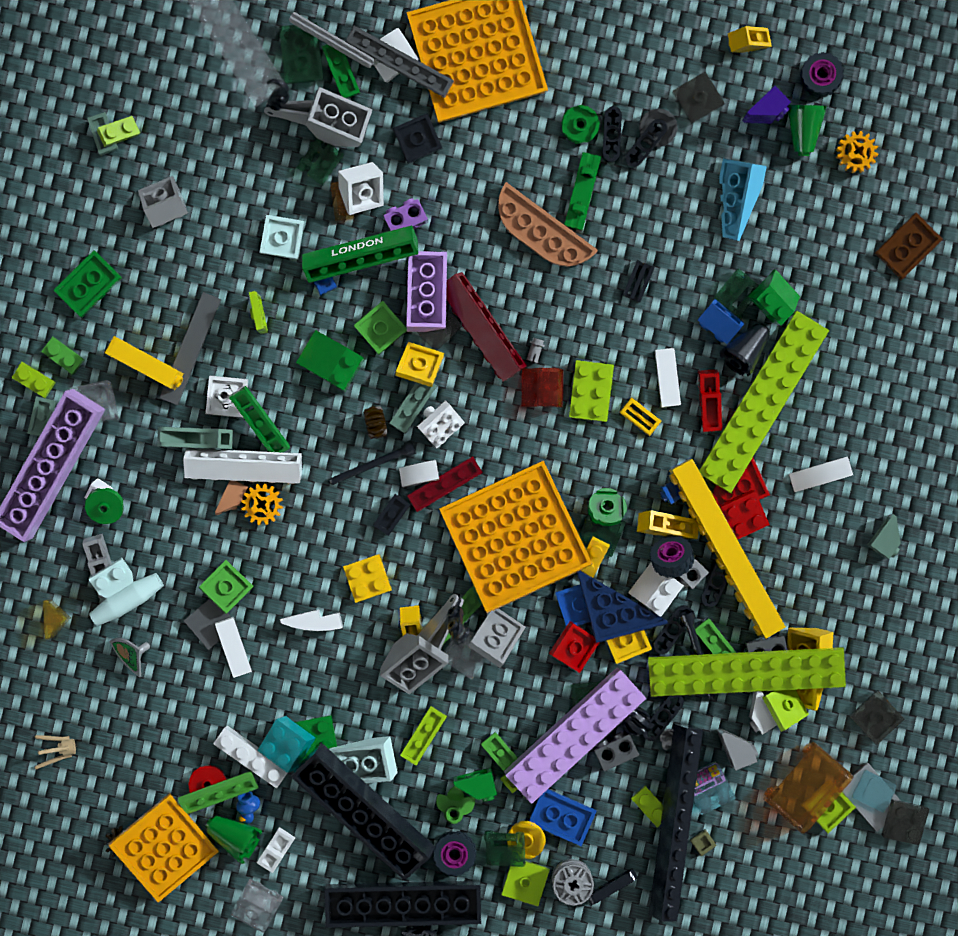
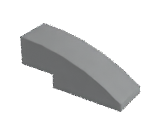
M103 534L83 540L82 545L88 559L91 575L112 564Z

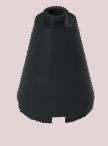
M764 324L753 325L720 351L721 359L724 357L727 360L725 364L737 374L743 376L746 373L747 377H749L753 373L770 337L769 328Z

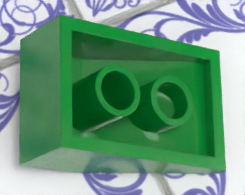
M315 330L296 363L346 392L365 359Z

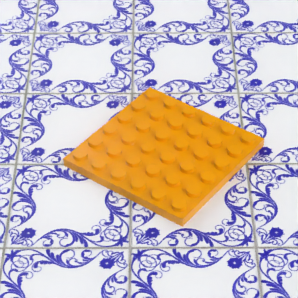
M448 0L407 12L420 62L454 80L445 98L429 90L438 123L548 92L522 0Z
M544 461L439 509L487 614L593 565Z

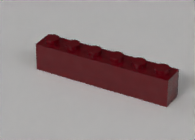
M463 272L450 277L446 282V300L451 305L452 312L460 318L463 328L471 334L474 344L481 349L485 360L494 368L495 375L503 382L510 379L524 369L526 364Z

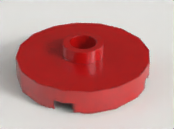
M201 766L190 776L189 791L192 793L205 788L204 783L206 781L214 785L227 780L226 776L217 766Z

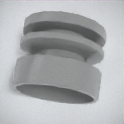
M577 859L563 860L553 871L552 884L554 892L563 903L573 906L579 905L587 901L593 893L594 882L591 872L582 861ZM576 880L577 885L571 888L569 882Z

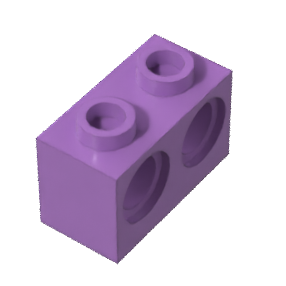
M413 198L403 202V206L399 208L395 206L388 209L386 214L383 215L390 231L411 225L415 229L428 223V218L419 200H414ZM411 209L419 211L416 217H410L408 213ZM394 217H400L402 222L400 225L395 226L391 223V220Z

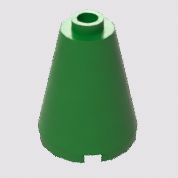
M789 105L788 115L794 152H798V156H810V152H814L826 106Z
M220 816L211 817L206 824L207 833L241 864L245 863L243 861L245 857L249 859L260 840L257 838L258 833L262 834V830L258 827Z

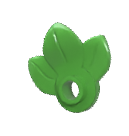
M453 786L447 796L443 794L437 795L436 804L438 809L444 812L446 821L456 824L462 820L463 815L469 814L473 810L475 798L472 796L464 797L463 791ZM452 810L457 811V816L452 817L450 812Z

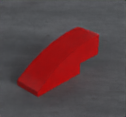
M717 369L698 371L703 432L721 431L722 406L719 372Z

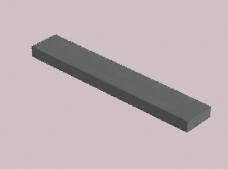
M353 26L345 41L374 60L443 98L446 97L454 83V80L356 26Z
M205 292L202 293L172 366L174 369L184 373L182 376L183 381L175 390L164 386L160 395L161 399L179 405L221 299Z

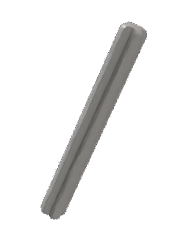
M295 12L291 14L289 18L290 23L365 67L370 68L373 65L374 59L301 15Z

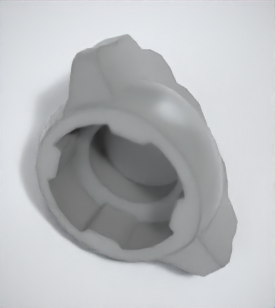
M666 729L660 735L662 748L665 750L671 748L673 729Z

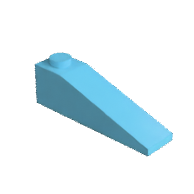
M723 158L719 180L723 191L720 199L723 202L724 210L721 214L722 236L724 238L740 241L762 189L767 166Z

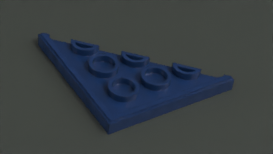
M582 571L577 572L596 643L668 624L667 620Z

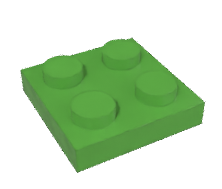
M384 301L380 302L354 325L378 355L407 332V328Z
M225 560L199 586V589L227 614L254 586Z

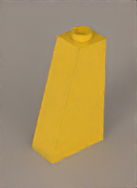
M115 336L105 351L109 356L173 390L176 387L178 388L183 381L182 376L184 373Z

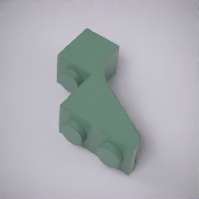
M158 427L157 446L232 449L233 430Z

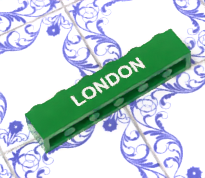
M412 225L302 254V269L308 283L417 255L419 254L418 239Z

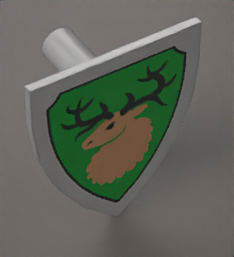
M123 638L110 640L109 642L115 653L125 666L138 677H141L140 655L150 649V645L145 642L137 647Z

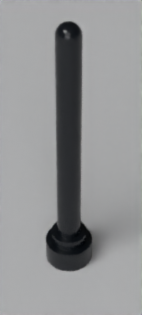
M411 440L406 441L400 449L329 479V483L335 485L400 456L409 455L410 457L417 453Z
M689 610L680 613V621L687 627L694 654L703 655L694 627L696 619L694 611ZM707 694L708 699H714L715 694Z

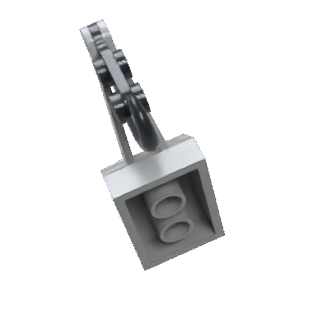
M269 79L267 81V84H276L280 87L274 89L269 96L264 109L265 114L306 125L317 139L331 145L343 147L360 146L372 109L321 87L317 89L313 100L288 101L290 97L288 93L289 87L284 81L279 79Z
M456 594L451 595L444 606L418 635L406 633L396 641L380 668V676L406 693L411 694L448 664V655L441 651V647L448 633L451 635L453 643L460 645L467 639L470 628L466 627L464 634L460 637L464 629L463 599Z

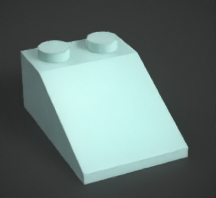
M390 736L370 738L329 749L365 783L391 781L397 774Z

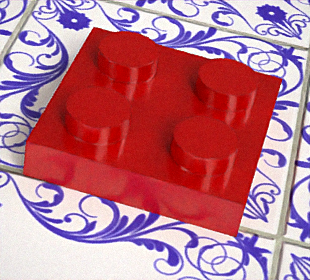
M751 490L719 505L737 540L769 525L755 490Z
M569 621L549 654L580 673L600 642L596 643L594 636Z

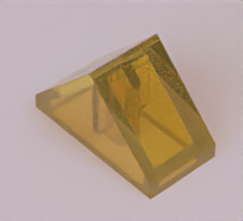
M43 600L45 639H50L62 629L71 617L53 600Z

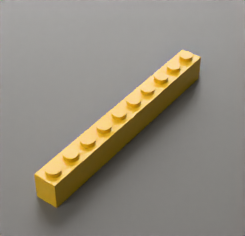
M688 459L670 469L671 475H669L671 482L673 485L677 484L681 500L687 502L690 516L693 519L696 518L699 524L697 528L702 536H706L708 540L706 544L709 550L716 554V563L719 568L726 571L725 579L736 590L734 595L738 602H742L746 608L744 613L749 620L752 619L755 625L753 629L757 636L766 639L784 629L786 626L693 459Z

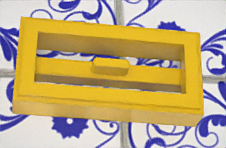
M632 397L619 412L648 436L661 423L660 419ZM630 405H635L638 409L644 412L656 423L653 425L641 414H639L632 407H630ZM629 410L641 421H643L646 425H648L651 429L648 430L647 428H645L642 424L636 421L625 411Z

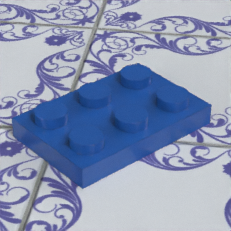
M547 789L538 798L529 821L537 824L542 830L582 846L597 810Z

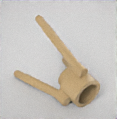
M35 736L36 739L61 741V743H58V748L38 751L39 755L54 752L63 754L36 765L35 769L70 758L72 754H76L75 741L70 739L69 736Z

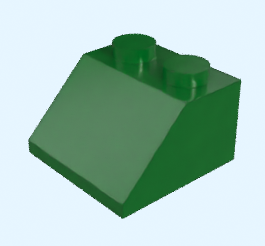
M774 269L748 297L772 323L781 326L795 312L800 295Z
M491 767L454 777V786L477 800L482 799L483 802L490 801L497 795Z

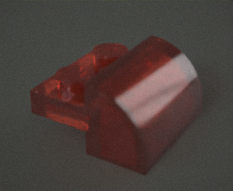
M522 369L521 407L562 408L563 369Z

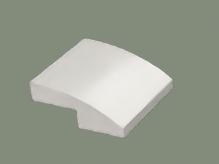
M399 28L380 39L419 61V58ZM374 60L373 64L385 82H389L399 74Z

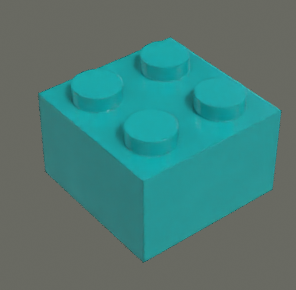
M284 716L276 719L257 751L286 773L294 771L301 763L316 738L290 718Z

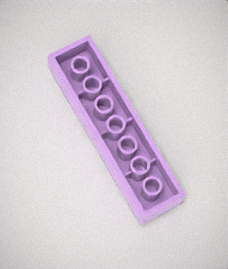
M74 389L64 392L0 506V527L23 542L34 537L106 409Z
M617 667L504 771L505 775L532 804L636 709L646 697Z

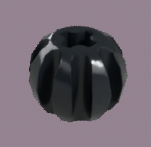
M637 707L621 721L622 727L630 735L638 736L648 728L650 717L643 708Z

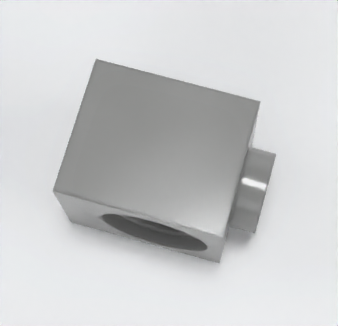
M694 559L692 564L693 567L689 569L696 572V578L693 581L688 580L687 573L679 577L678 582L684 585L686 589L688 587L694 589L709 573L696 559Z

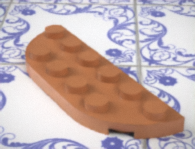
M507 182L504 184L498 204L501 221L510 234L552 264L567 267L582 264L597 253L598 250L510 184Z

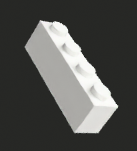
M229 726L222 730L213 743L275 788L280 785L287 775L284 770L258 752L259 747Z

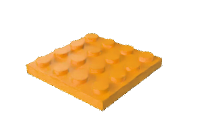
M170 793L108 843L109 847L157 902H160L219 852L216 846L181 808L180 804Z

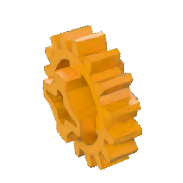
M852 131L850 136L846 134L844 140L838 142L841 146L836 148V151L840 152L836 158L842 160L839 163L840 166L846 165V171L852 168V173H855L857 169L862 173L864 168L869 170L871 168L870 164H875L876 161L873 158H876L878 153L874 151L878 146H873L875 139H868L870 134L863 136V132L860 131L856 135L855 131ZM845 148L848 149L847 155H845ZM859 149L860 153L855 155L854 151ZM867 149H869V157L866 155Z
M256 484L255 490L250 487L251 493H244L247 499L241 500L242 503L246 504L241 509L248 512L245 517L251 516L250 522L253 523L257 520L258 525H261L262 521L268 525L269 519L275 522L274 516L281 515L278 509H283V506L279 505V502H282L283 499L277 497L280 492L274 493L275 487L273 486L267 489V484H264L263 488ZM264 491L270 495L262 497L258 492ZM253 498L254 505L250 508V501ZM259 499L267 502L265 504L266 510L258 507L260 505ZM275 501V508L272 512L271 503ZM263 512L267 517H258L255 514Z

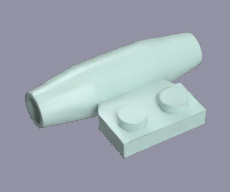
M120 558L89 577L88 580L97 593L106 598L89 613L96 626L117 619L146 602L164 586L163 582L156 573L133 582L132 571L123 558Z

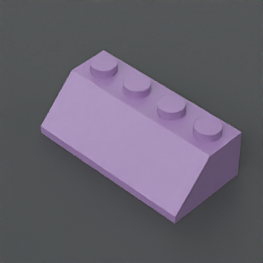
M418 251L419 254L408 257L407 332H429L446 328L447 252Z

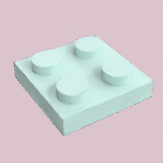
M266 215L260 253L298 260L305 222Z

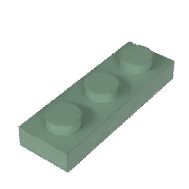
M416 382L390 421V424L406 434L437 385L433 383V386L429 387Z

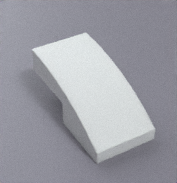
M436 460L399 468L402 488L439 480Z
M279 827L257 861V864L273 873L296 837Z

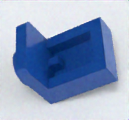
M669 482L660 487L662 490L660 495L664 502L668 501L669 504H673L681 499L678 494L680 490L677 484L673 485L672 482Z

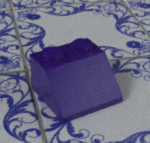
M774 86L746 113L742 121L744 123L771 124L775 120L779 122L790 110L788 106L791 101Z

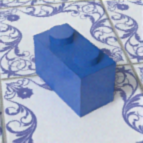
M716 299L713 300L698 319L703 329L710 330L715 334L714 337L719 342H725L726 344L731 341L744 325L743 321Z

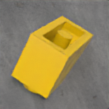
M745 26L727 33L731 52L744 53L772 47L768 28Z
M419 605L400 608V625L403 636L406 633L418 635L422 631L423 626Z

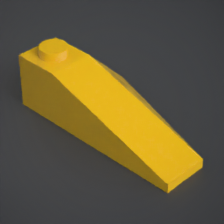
M788 628V650L833 648V632L819 628ZM823 688L796 689L805 708L817 711Z

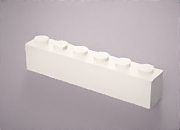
M186 448L183 459L184 477L191 479L294 484L300 483L302 475L301 453Z

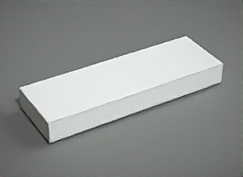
M674 348L655 350L661 407L679 406L681 401Z
M234 617L216 622L215 626L233 678L252 672Z

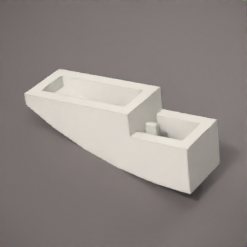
M844 457L790 473L789 477L794 492L852 476L853 472L848 457Z
M315 610L280 619L282 624L303 630L328 631L343 628L340 612L321 617L320 610Z

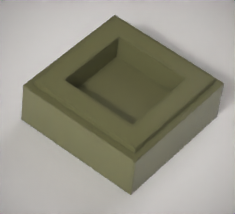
M706 829L690 839L700 856H703L717 846Z

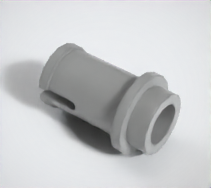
M533 338L530 341L531 347L526 360L538 363L541 349L545 345H543V340Z

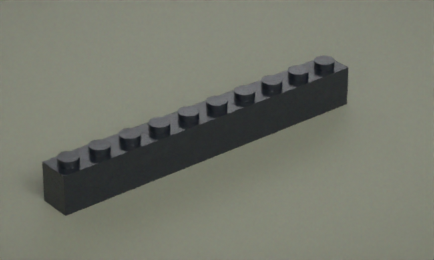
M674 724L648 914L661 922H677L703 734V729L685 724Z

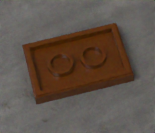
M916 212L875 254L902 280L943 239Z

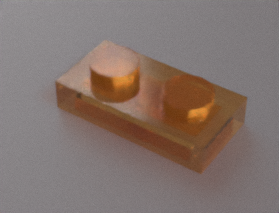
M330 183L335 221L355 219L354 214L349 215L347 213L339 190V183Z

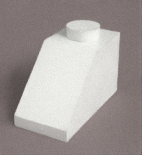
M755 691L749 715L752 720L750 725L755 732L759 731L761 734H765L777 724L762 699L764 694L762 691Z

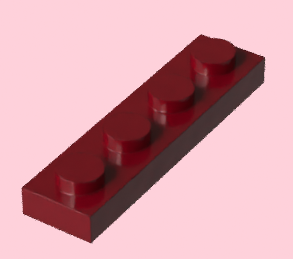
M472 456L439 476V480L431 481L409 494L408 498L415 510L419 512L483 472Z

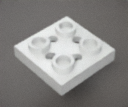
M209 376L205 414L243 418L229 399V396L244 386L248 388V379Z
M445 401L436 410L432 406L427 407L423 413L427 418L417 427L438 448L455 431L459 430L465 422L450 404Z

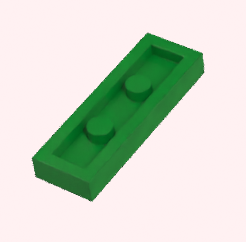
M328 44L323 45V52L340 95L349 99L361 94L346 55Z

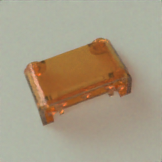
M814 741L812 744L808 743L803 748V758L780 785L774 788L770 786L765 791V797L763 798L801 834L806 833L854 777Z

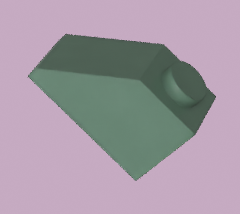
M894 514L888 515L867 544V546L885 559L894 558L900 550L898 548L901 544L897 517Z

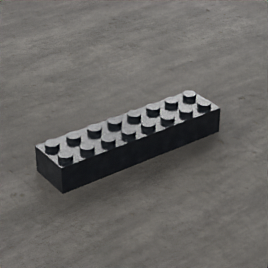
M322 742L296 767L290 776L404 881L430 859L435 846Z
M480 880L326 884L325 928L481 924Z

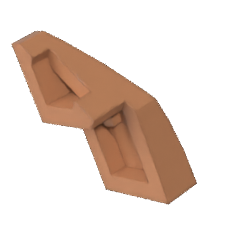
M229 481L215 514L220 515L222 512L237 509V506H240L241 500L245 496L244 493L248 490V486L237 481Z

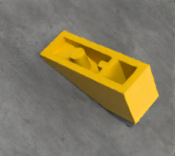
M650 510L638 513L637 532L658 536H680L687 539H698L697 526L699 524L696 519Z

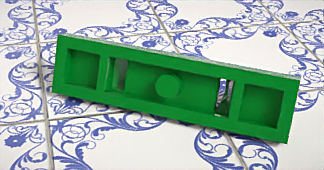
M586 152L582 153L564 224L568 228L583 231L601 156ZM583 174H588V175L591 176V178H590V177H586V176H582V175H583Z
M247 386L242 387L229 396V399L269 452L283 453L290 448L288 442Z

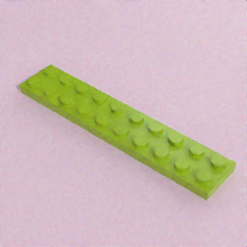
M795 311L701 466L699 472L702 477L729 493L733 491L828 334V329L799 311Z
M843 647L648 657L651 697L846 687Z

